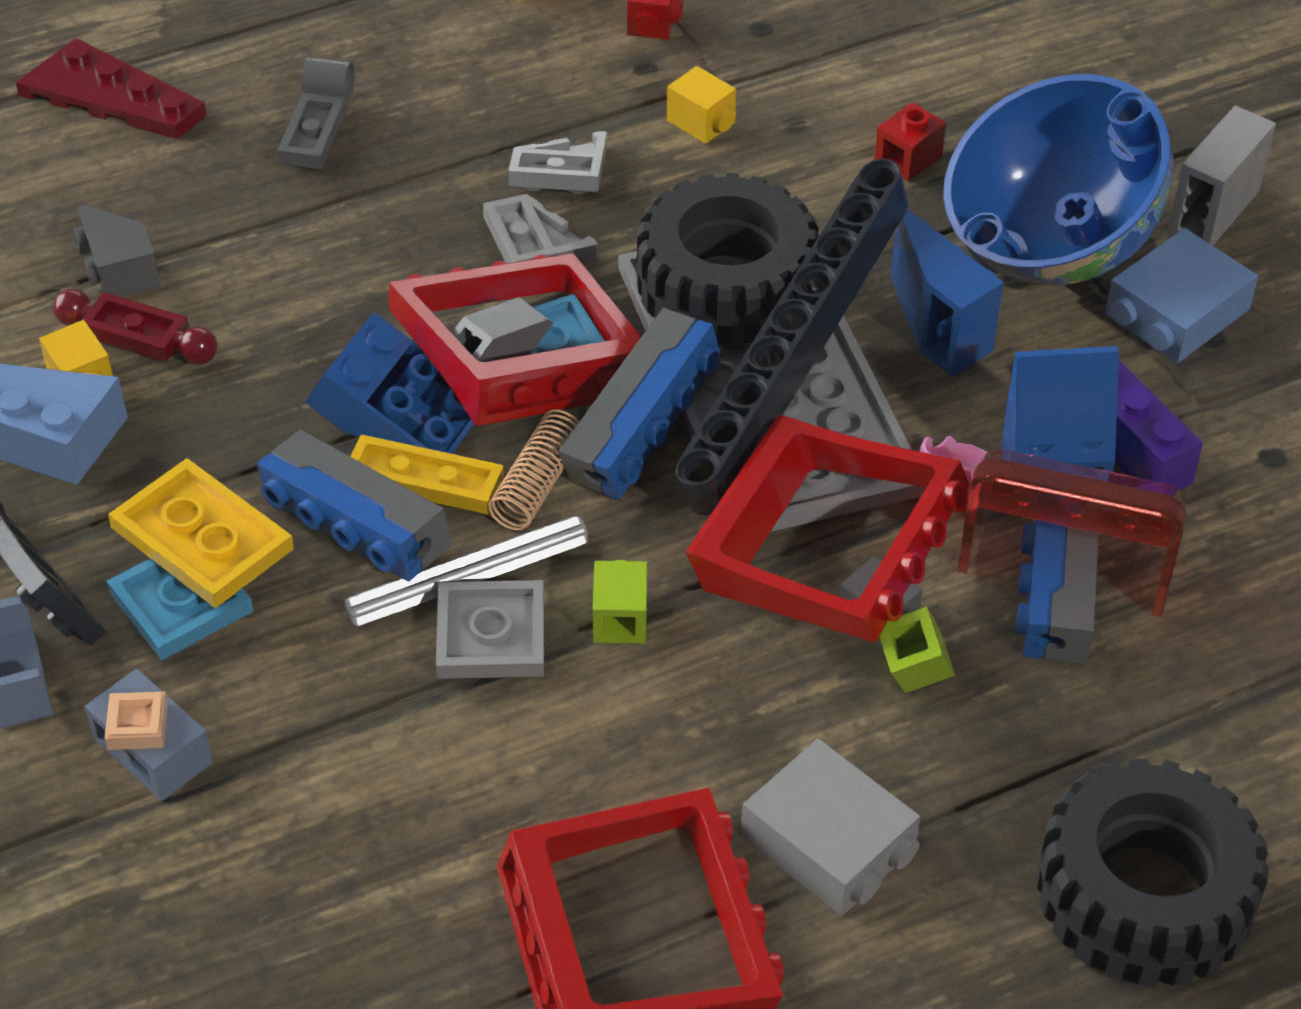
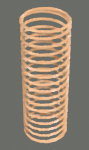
M549 410L545 413L490 500L488 506L492 517L505 528L511 530L527 529L564 470L563 463H560L562 461L561 458H557L553 453L559 455L557 448L560 449L561 443L564 444L567 439L552 432L550 428L564 433L567 437H569V434L563 429L547 425V423L561 424L571 432L573 429L561 421L547 419L550 417L562 418L576 427L577 424L571 419L551 413L560 412L566 414L579 423L580 421L572 414L563 410ZM545 433L550 434L552 438L547 437ZM541 438L546 439L549 443L543 442ZM538 444H542L546 449L541 448ZM535 449L540 450L542 454L537 453ZM532 455L537 456L540 460L534 459ZM550 459L556 460L558 464H554ZM528 460L533 461L537 466L532 465ZM546 464L553 466L554 469L549 468ZM525 466L530 467L535 472L528 470ZM542 469L549 471L551 475L547 474ZM521 471L527 472L532 478L525 476ZM538 474L545 476L548 480H544ZM518 477L524 478V480H526L531 485L540 488L541 491H537L531 485L521 481ZM535 480H538V481H540V482H543L544 485H540V484H539L538 482H536ZM515 482L521 484L527 490L534 492L537 496H533L525 489L518 487L515 484ZM512 488L517 489L520 493L531 498L534 502L528 501L524 496L514 492ZM509 494H512L520 501L527 503L530 507H525L521 502L511 498ZM499 500H502L513 512L527 516V519L518 518L507 512ZM495 501L497 502L499 508L510 518L515 519L517 521H524L527 523L516 524L504 518L498 512L495 506ZM506 501L512 502L513 504L518 506L523 512L514 509ZM492 506H493V508H494L495 513H496L503 521H505L506 523H508V524H510V525H512V526L506 525L505 523H503L502 521H500V520L494 515V513H493V511H492Z

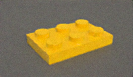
M188 458L108 514L111 528L215 609L294 550L291 534Z

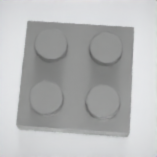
M543 580L438 582L437 679L544 677Z

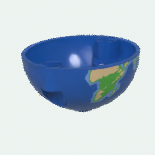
M1093 74L1064 75L1048 78L1017 90L989 108L971 125L958 143L949 161L944 180V203L946 214L953 230L966 245L976 262L994 274L1001 273L1022 282L1037 285H1067L1091 280L1110 272L1127 261L1148 240L1158 226L1166 209L1173 177V152L1166 122L1157 106L1147 95L1129 83L1112 77Z

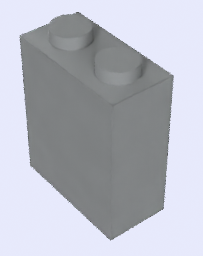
M1236 105L1227 113L1182 164L1168 228L1169 234L1175 235L1183 228H1186L1212 246L1217 242L1260 190L1276 126L1275 122Z
M817 738L742 804L740 836L842 917L857 902L861 905L867 903L878 891L882 878L894 867L900 870L913 859L919 848L917 835L920 815Z

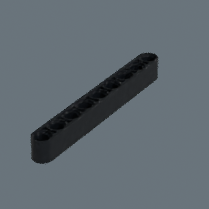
M877 159L867 163L859 171L680 457L676 466V475L686 502L694 513L704 516L712 514L777 416L784 414L907 212L908 200L901 169L896 162L890 159Z

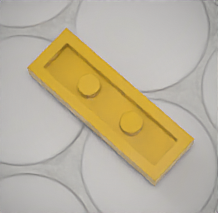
M362 434L350 456L433 503L487 515L490 513L488 504L504 480V465Z

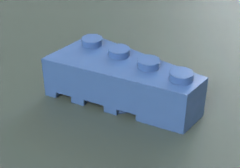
M0 364V460L78 485L128 418L119 377Z

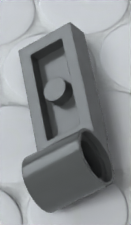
M307 57L302 72V94L277 149L279 164L323 169L353 94L355 84V67L353 62Z

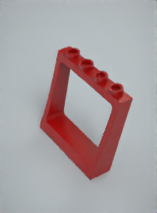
M574 253L553 257L538 255L532 260L515 263L497 261L489 267L469 270L457 267L449 273L431 276L413 274L405 280L389 282L390 312L439 371L477 426L544 414L549 410H565L593 404L641 338L640 334ZM561 291L569 295H576L605 341L502 360L481 362L469 353L432 312Z
M778 415L685 553L705 592L876 643L888 621L896 622L900 619L904 607L903 596L909 585L919 584L923 580L926 568L925 558L931 548L943 546L947 535L946 523L953 512L960 513L965 509L968 498L967 488L970 483L960 460L853 437L785 415ZM816 469L926 488L865 590L857 599H844L749 565L807 475Z
M710 787L510 832L496 866L537 1009H776L783 997L780 987L784 975L783 963L777 952L767 951L763 939L766 930L764 909L760 904L750 903L746 891L749 883L747 862L743 857H734L729 844L733 834L731 817L726 811L718 812ZM676 828L687 830L693 840L742 985L608 1005L596 1004L592 1001L587 988L551 863Z

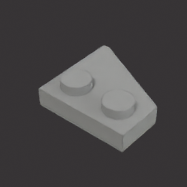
M594 132L592 143L571 147L568 138L551 140L545 144L514 147L508 169V186L522 187L529 191L557 189L567 190L576 194L588 191L598 192L607 148V132Z
M528 194L483 203V217L507 263L532 260L538 255L553 257L573 253L579 261L597 258V242L595 239L587 236L582 240L568 231V221L556 213L545 210L541 203Z

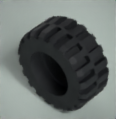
M726 173V177H714L713 174L700 176L698 181L692 183L688 179L680 182L673 188L672 193L668 190L662 193L654 201V205H651L641 218V225L637 233L638 294L642 297V304L646 311L652 317L655 316V318L662 308H666L695 318L696 321L701 320L713 325L718 345H730V349H743L745 344L754 341L818 239L817 222L797 196L790 198V192L777 183L774 186H770L764 178L752 175L751 179L740 178L739 173ZM729 255L743 257L754 262L742 265H718L702 259Z
M1131 759L1128 766L1120 767L1118 762L1098 767L1096 778L1091 773H1088L1073 782L1071 790L1063 793L1054 805L1052 817L1048 820L1037 871V889L1041 893L1039 904L1044 917L1049 922L1054 921L1052 932L1066 947L1073 944L1077 948L1075 957L1089 967H1092L1094 963L1105 967V975L1120 981L1123 975L1138 978L1137 985L1153 987L1157 986L1158 980L1168 979L1170 986L1191 983L1194 972L1200 978H1206L1219 971L1222 962L1232 961L1242 949L1245 938L1249 937L1269 874V867L1265 863L1268 856L1265 839L1260 833H1256L1258 823L1246 807L1243 809L1237 807L1239 798L1224 785L1220 789L1212 785L1211 776L1197 769L1194 774L1180 770V763L1167 760L1163 761L1162 766L1149 764V759ZM1142 847L1154 849L1172 856L1186 866L1198 881L1200 888L1179 896L1146 894L1120 881L1108 869L1102 857L1123 848Z

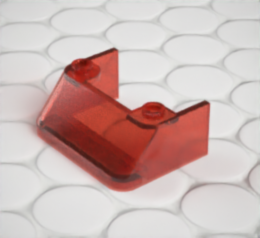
M1009 449L993 450L983 456L974 470L969 489L957 568L958 573H968L984 509L1165 547L1151 614L1162 617L1187 514L1186 497L1178 488L1165 482L1053 460Z

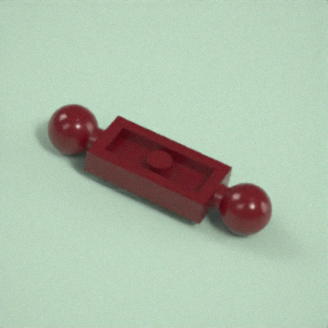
M78 289L61 291L53 302V313L60 323L69 326L84 320L98 341L165 362L178 349L182 357L194 365L208 363L217 352L218 343L215 335L204 327L189 328L188 318L180 314L103 292L96 302L91 304L88 296Z

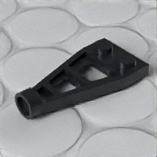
M0 502V555L21 582L15 589L16 592L36 612H39L44 606L50 610L46 614L47 618L66 637L76 632L87 643L92 645L106 632V629L8 515L5 514L4 506Z

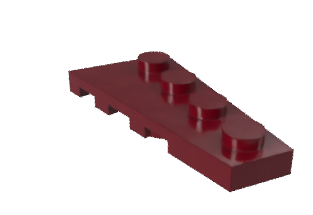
M78 38L72 40L15 82L20 97L32 100L36 95L50 98L51 105L68 109L71 104L88 108L90 116L105 120L108 117L116 116L125 118L127 126L175 139L180 138L207 116L205 102Z

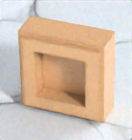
M166 691L110 693L105 730L107 750L164 748L168 710Z

